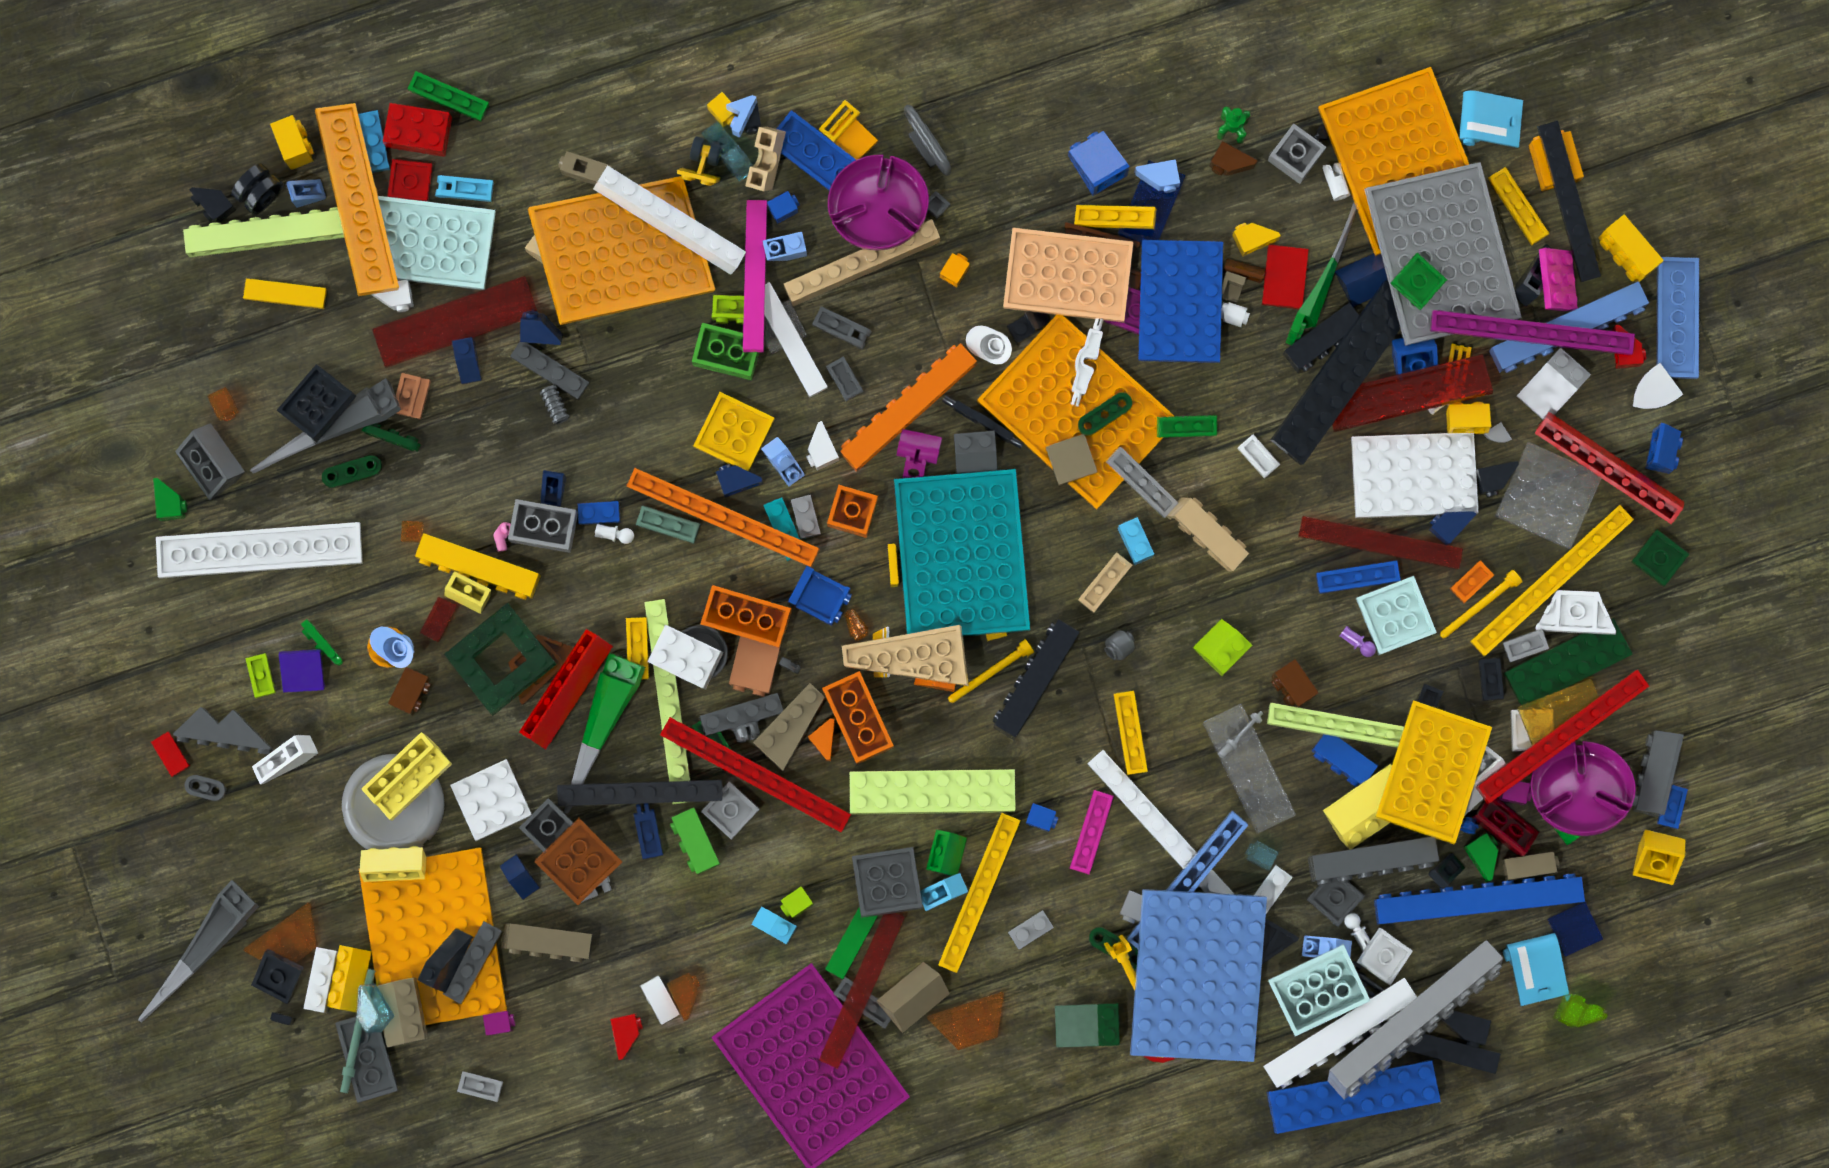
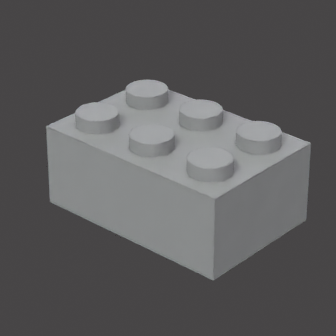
M516 499L508 540L511 543L571 553L578 512L574 509Z

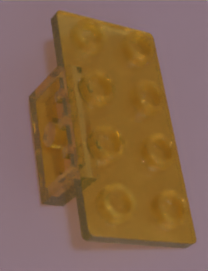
M1588 679L1519 706L1517 710L1531 744L1533 745L1599 696L1593 681Z

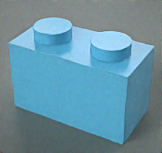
M1138 517L1118 526V531L1134 566L1153 558L1154 552Z

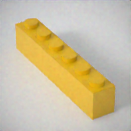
M424 533L415 555L417 559H420V564L429 567L431 564L439 566L438 570L450 573V570L455 571L467 578L477 579V583L483 586L494 585L497 591L506 594L508 591L514 592L515 597L526 600L527 597L533 598L541 577L539 573Z

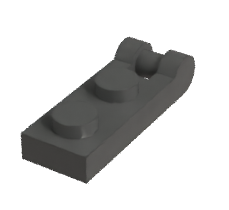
M822 306L812 323V326L861 350L866 345L864 343L866 338L870 337L872 333L868 328ZM854 331L860 333L857 339L852 337Z

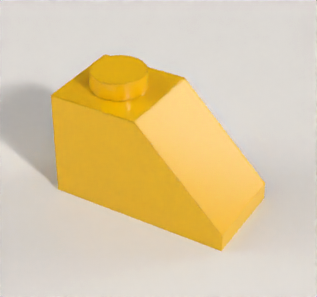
M1254 223L1238 225L1235 227L1236 230L1232 235L1242 257L1279 241L1281 237L1279 232Z

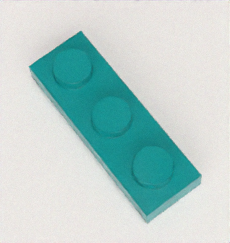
M782 497L763 505L774 529L800 540ZM786 557L787 562L793 560L789 557Z

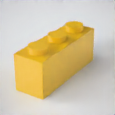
M339 945L327 1007L358 1013L372 951Z

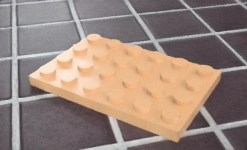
M1013 228L1003 308L1124 322L1133 242Z

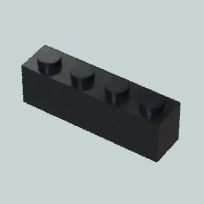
M1348 303L1287 348L1283 355L1297 373L1301 370L1306 372L1314 366L1313 361L1317 358L1319 360L1324 359L1330 354L1328 350L1338 346L1359 317L1358 313Z

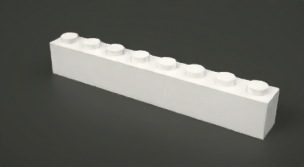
M608 165L593 188L598 193L730 275L736 270L746 251Z
M1403 978L1371 998L1369 1002L1355 1008L1263 1067L1276 1088L1281 1086L1284 1089L1293 1083L1291 1080L1293 1077L1299 1075L1301 1078L1311 1072L1309 1067L1316 1064L1319 1067L1328 1061V1055L1334 1053L1336 1056L1346 1050L1344 1045L1352 1042L1354 1045L1363 1039V1033L1369 1031L1371 1034L1381 1028L1379 1023L1384 1020L1388 1022L1398 1011L1416 999L1417 996L1406 979Z

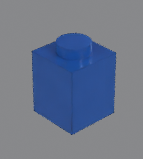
M788 191L767 202V206L777 224L797 214V206L800 205L795 195L791 196Z
M1033 803L1026 824L1049 832L1050 828L1055 829L1058 817L1055 816L1056 811Z

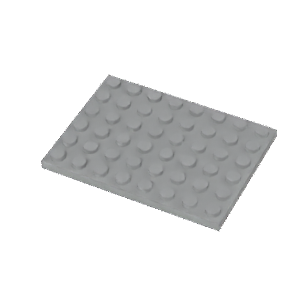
M1481 162L1364 189L1405 346L1454 335L1430 331L1433 310L1513 320L1522 318ZM1416 253H1419L1447 279L1421 310L1390 284Z

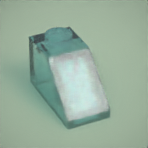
M376 984L360 985L358 987L357 1019L366 1033L382 1032L393 1019L394 1014Z

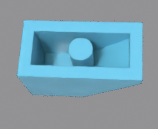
M959 873L921 890L920 894L924 909L928 911L967 893L968 890Z
M762 906L751 924L785 944L789 943L797 929L796 925Z

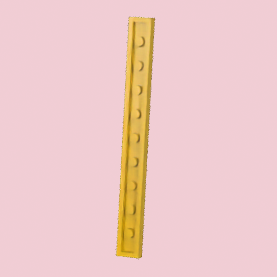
M1619 505L1470 642L1483 656H1486L1634 519Z

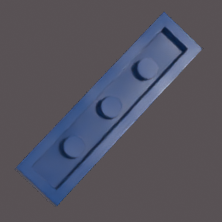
M1397 561L1316 573L1319 594L1401 581Z

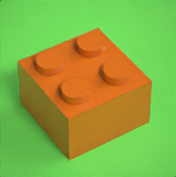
M838 485L827 526L867 538L878 502V496Z

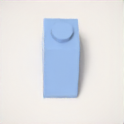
M1176 160L1142 165L1135 168V175L1158 191L1164 190L1165 193H1169L1179 188L1180 179Z

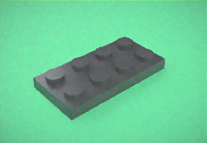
M376 1011L366 1013L354 1069H356L355 1075L351 1078L357 1103L399 1091ZM357 1016L335 1023L346 1062Z

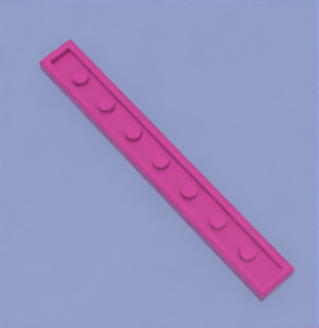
M747 200L743 352H764L766 254L763 240H766L767 200Z

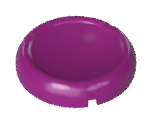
M871 155L855 160L837 175L828 195V212L837 232L852 245L873 251L892 249L910 240L922 227L929 206L927 186L920 173L908 162L894 156H890V159L884 158V155Z
M1583 741L1582 745H1576L1575 742L1571 743L1534 770L1531 777V795L1537 811L1551 826L1571 835L1593 836L1613 829L1628 815L1635 798V779L1628 764L1612 749L1594 742Z

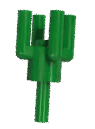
M1224 107L1221 113L1224 125L1219 127L1217 138L1222 140L1227 132H1232L1238 135L1237 142L1243 143L1247 135L1243 126L1248 123L1250 112L1247 110L1242 112L1240 108H1234L1231 111L1229 107Z

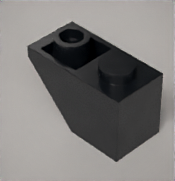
M195 187L189 189L193 194L190 198L197 207L202 205L205 209L203 214L209 222L214 220L215 223H221L236 211L235 207L221 190Z

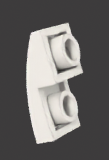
M659 976L640 985L661 1025L680 1015Z

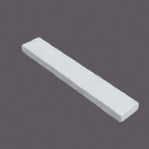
M768 282L765 284L764 315L809 397H812L828 387L771 283Z

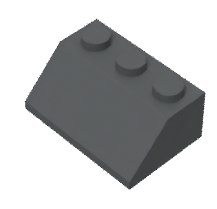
M211 423L193 430L175 451L209 500L232 486L245 473Z

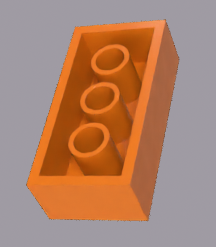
M860 671L822 688L856 765L894 748Z

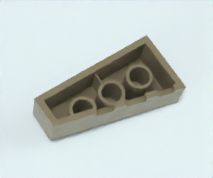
M809 683L753 742L783 772L786 770L791 758L794 756L799 744L824 703L825 697Z
M505 923L501 948L509 949V953L521 955L522 951L530 952L529 956L542 957V953L550 954L551 959L562 960V956L570 957V961L582 962L583 959H589L592 934Z

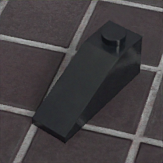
M1545 244V245L1542 247V249H1543V248H1551V247L1548 246L1547 244ZM1539 253L1514 288L1517 300L1526 307L1540 295L1543 289Z
M456 928L426 961L417 980L446 993L473 936Z
M1454 1011L1448 1019L1444 1020L1442 1018L1440 1020L1458 1037L1468 1041L1467 1045L1479 1048L1480 1045H1486L1491 1020Z

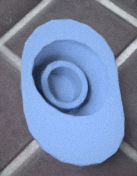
M383 626L376 628L371 633V647L379 656L397 668L407 667L411 663L414 645L408 636Z

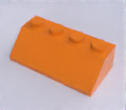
M712 585L701 625L779 648L792 609Z

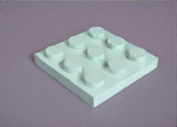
M1414 576L1356 598L1378 655L1437 633Z

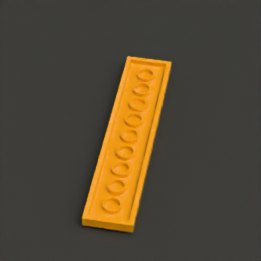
M356 104L316 108L315 114L358 296L397 291L399 284Z

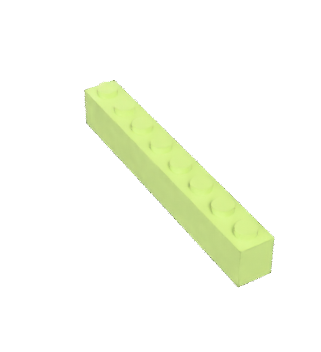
M337 207L330 208L329 211L321 212V210H311L309 214L294 212L286 217L271 215L269 219L261 220L259 217H254L246 222L232 220L229 221V224L221 225V223L216 222L210 223L207 227L192 225L189 226V229H183L185 251L189 257L345 238Z

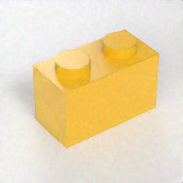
M1455 402L1448 405L1446 411L1447 433H1489L1491 428L1490 405L1483 402H1474L1472 404Z

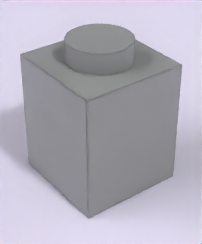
M1128 891L1120 911V915H1123V920L1132 924L1135 921H1140L1142 895Z

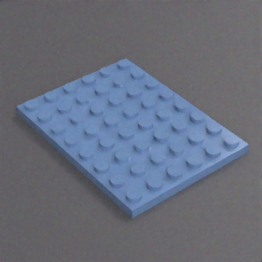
M1143 889L1130 1048L1131 1055L1254 1062L1267 904L1266 896Z

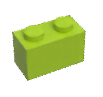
M799 887L781 900L783 905L780 908L787 917L791 916L794 919L814 906L804 889Z

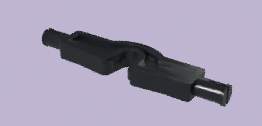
M947 395L942 402L952 407L954 411L975 424L983 425L987 431H995V436L1005 442L1011 443L1019 449L1023 446L1024 442L1015 437L1013 433L999 426L983 414Z

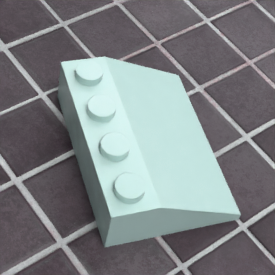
M1344 944L1268 980L1295 1036L1370 1001Z

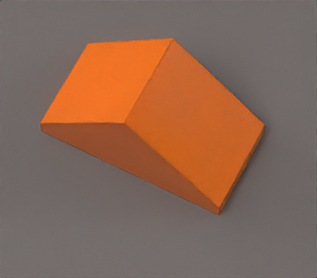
M831 718L808 736V739L826 761H831L835 720Z

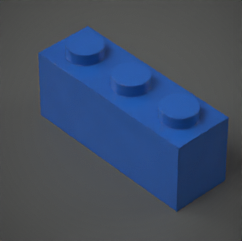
M1323 734L1311 750L1315 753L1313 756L1322 763L1326 761L1331 765L1330 769L1338 775L1344 774L1348 777L1347 781L1354 787L1368 780L1378 767L1336 736Z

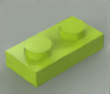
M264 653L245 658L254 697L257 699L276 694L267 654Z

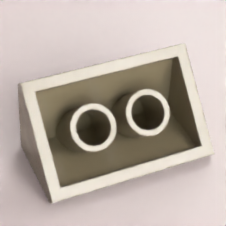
M922 962L876 1002L903 1033L950 993L941 975Z

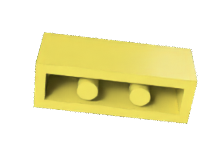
M412 846L401 849L391 847L380 850L376 848L361 850L360 875L363 882L425 879L426 855L423 847Z

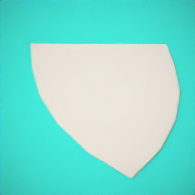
M1661 363L1645 374L1638 384L1634 394L1633 407L1643 409L1666 406L1683 395Z

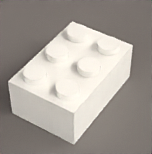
M665 625L648 662L706 689L723 652Z

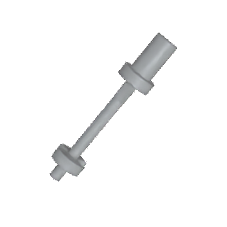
M1260 711L1258 714L1252 713L1250 715L1252 720L1235 738L1226 741V745L1218 752L1222 759L1232 750H1236L1240 738L1255 722L1259 724L1262 722L1261 716L1263 712Z

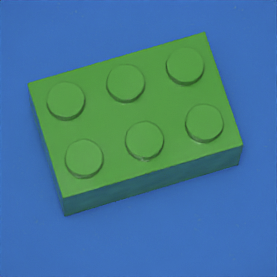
M702 323L692 364L695 367L752 381L759 352H743V333Z

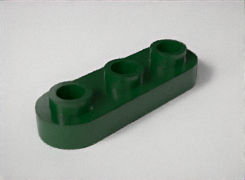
M1118 393L1082 416L1078 422L1079 432L1085 436H1091L1126 414L1132 407L1131 397L1127 393ZM1124 401L1126 405L1124 407H1120L1118 405V402ZM1107 412L1109 416L1107 418H1103L1101 416V413ZM1090 423L1092 428L1086 429L1084 424Z
M376 423L365 426L361 430V432L413 452H418L421 444L417 443L419 439L409 435L404 438L399 436L400 432L390 428L387 431L380 429L381 426Z
M373 455L362 457L327 468L322 473V481L329 488H338L377 476L382 470V463ZM370 462L374 463V467L372 469H369L367 467L368 463ZM350 468L355 469V472L352 475L348 474V470ZM335 474V479L330 481L328 479L329 475Z
M1101 927L1093 929L1089 934L1090 944L1110 957L1111 955L1107 952L1104 943L1108 942L1112 947L1115 943L1121 942L1118 936ZM1097 934H1101L1103 936V940L1101 942H1097L1095 940V936ZM1130 944L1132 950L1127 952L1130 957L1129 961L1133 969H1137V963H1133L1131 957L1132 955L1138 956V949Z

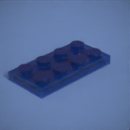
M1148 160L1147 165L1153 164L1154 162ZM1178 172L1180 179L1179 188L1169 193H1165L1164 190L1158 191L1140 179L1129 206L1155 207L1157 209L1155 228H1120L1118 235L1140 242L1141 245L1142 240H1159L1186 175Z

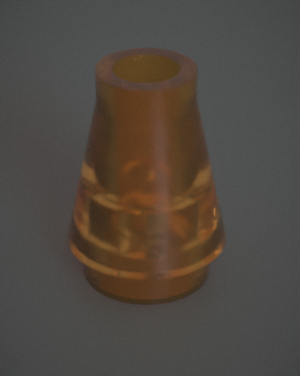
M855 609L844 613L850 637H853L854 641L863 639L869 634L868 626L859 617Z

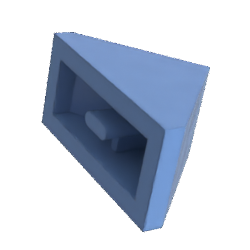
M321 179L286 182L291 200L296 208L326 198Z

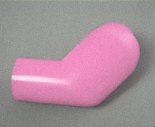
M509 522L501 523L494 532V540L498 552L508 550L505 539L510 531L511 524Z

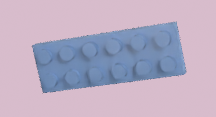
M1661 257L1664 261L1657 267V365L1661 363L1671 378L1698 379L1699 258Z

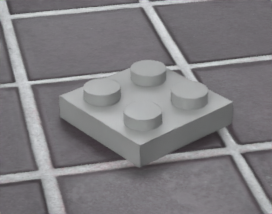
M728 782L723 787V800L710 801L701 812L732 840L759 809L732 783Z

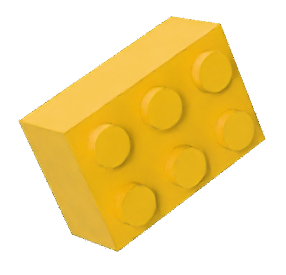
M1625 214L1605 229L1599 237L1600 245L1603 249L1611 252L1615 263L1618 266L1622 265L1627 271V277L1633 282H1641L1664 261Z

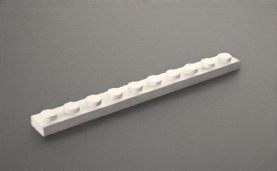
M1102 750L1088 765L1184 869L1197 852L1106 752ZM1213 870L1198 885L1204 893L1234 894Z

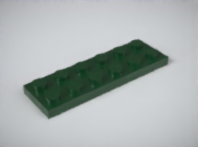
M1613 618L1611 621L1616 630V635L1583 633L1505 672L1504 675L1522 709L1633 655L1615 619Z

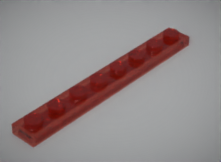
M1302 516L1298 537L1453 569H1459L1463 551L1462 548L1305 516Z
M897 913L884 914L819 1058L820 1062L838 1069L905 918L904 916Z

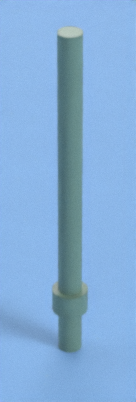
M367 969L346 1067H343L342 1071L344 1076L340 1092L343 1093L349 1092L351 1078L355 1075L356 1069H354L376 970Z

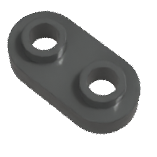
M192 775L185 781V790L190 795L212 801H220L226 795V787L220 781L198 775ZM198 782L200 787L195 790L193 784ZM215 787L219 788V793L217 795L213 794V789Z

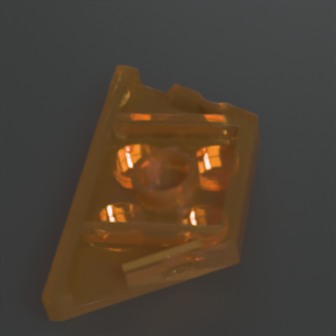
M307 903L244 948V952L259 960H262L267 949L295 963L304 958L317 947L311 904Z
M1000 992L927 1016V1018L957 1050L998 1037L1004 994Z

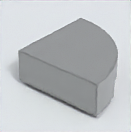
M1501 422L1492 427L1489 433H1484L1487 439L1494 442L1506 443L1512 440Z

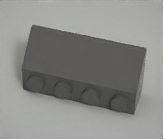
M1657 730L1648 734L1645 743L1648 749L1641 759L1643 769L1642 773L1637 776L1636 786H1638L1637 794H1635L1632 811L1653 817L1665 815L1684 735Z

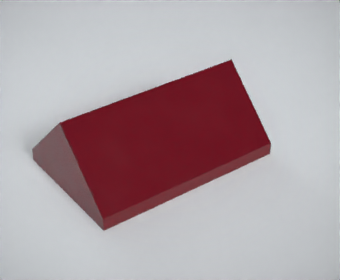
M1497 798L1489 804L1484 801L1471 817L1476 820L1478 825L1518 857H1522L1528 852L1540 833Z

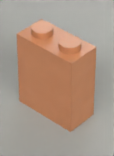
M740 636L729 684L733 686V690L745 692V689L753 691L752 694L764 697L765 694L770 695L781 645L778 648Z

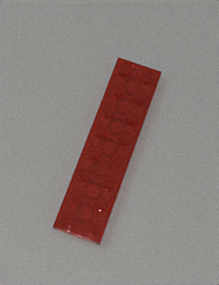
M523 276L373 328L372 331L384 366L387 368L451 346L454 340L474 338L520 322L523 312L537 311L526 277Z
M1483 354L1362 383L1332 424L1333 432L1493 394Z

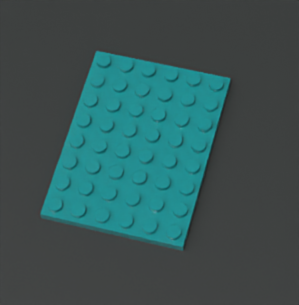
M1016 469L894 479L907 634L956 625L962 626L963 636L1030 631Z

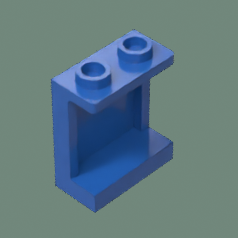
M806 566L788 600V604L832 626L834 622H839L843 614L840 610L843 604L847 605L852 594L849 587H845L814 571L813 568Z

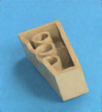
M1181 497L1177 501L1178 504L1166 517L1170 520L1172 518L1176 519L1179 522L1178 527L1183 532L1194 535V542L1204 549L1207 547L1209 549L1207 553L1227 571H1234L1249 554L1245 550L1246 545L1239 539L1235 540L1231 537L1232 532L1224 525L1221 527L1216 522L1218 519L1211 512L1208 511L1206 513L1202 509L1203 504L1199 500Z

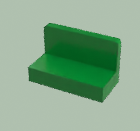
M936 830L926 870L949 876L958 874L967 838L951 832Z

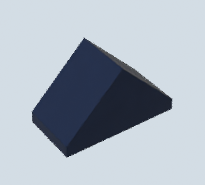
M543 471L541 504L561 507L567 479L563 473Z
M517 854L500 865L508 882L522 900L540 889Z

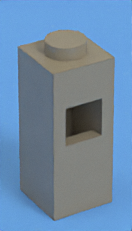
M566 151L565 157L561 156L558 167L562 175L596 185L608 164Z
M1554 852L1504 859L1502 860L1505 881L1556 873L1557 868H1559L1558 856H1554Z

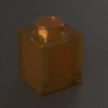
M226 387L207 396L217 418L221 421L231 420L236 416L235 414L239 413L236 403Z

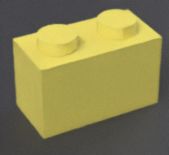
M454 571L445 587L444 596L481 614L490 598L491 589Z

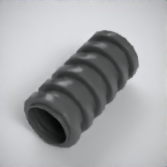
M551 385L542 389L540 395L543 396L542 400L546 402L545 407H548V413H551L552 423L560 424L567 421L570 416L566 414L567 409L564 408V403H561L562 398L559 397L560 393L556 391L557 386Z

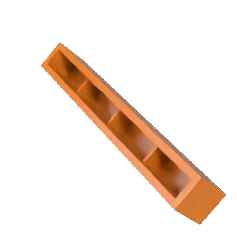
M961 343L957 347L953 345L946 352L947 356L944 359H937L931 365L932 369L928 373L923 372L916 379L917 383L912 387L910 385L901 392L902 396L898 400L894 398L886 405L887 410L882 414L878 412L871 419L872 423L868 427L865 425L856 432L857 436L852 441L848 439L842 444L840 454L856 472L902 432V429H906L977 365V360Z

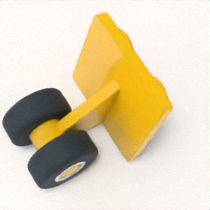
M696 136L691 147L690 159L697 162L700 161L698 171L680 168L677 170V174L681 175V179L692 181L696 178L701 180V184L712 186L714 183L720 182L721 177L705 174L704 168L706 160L709 165H718L722 143L713 141L711 146L704 145L705 139Z

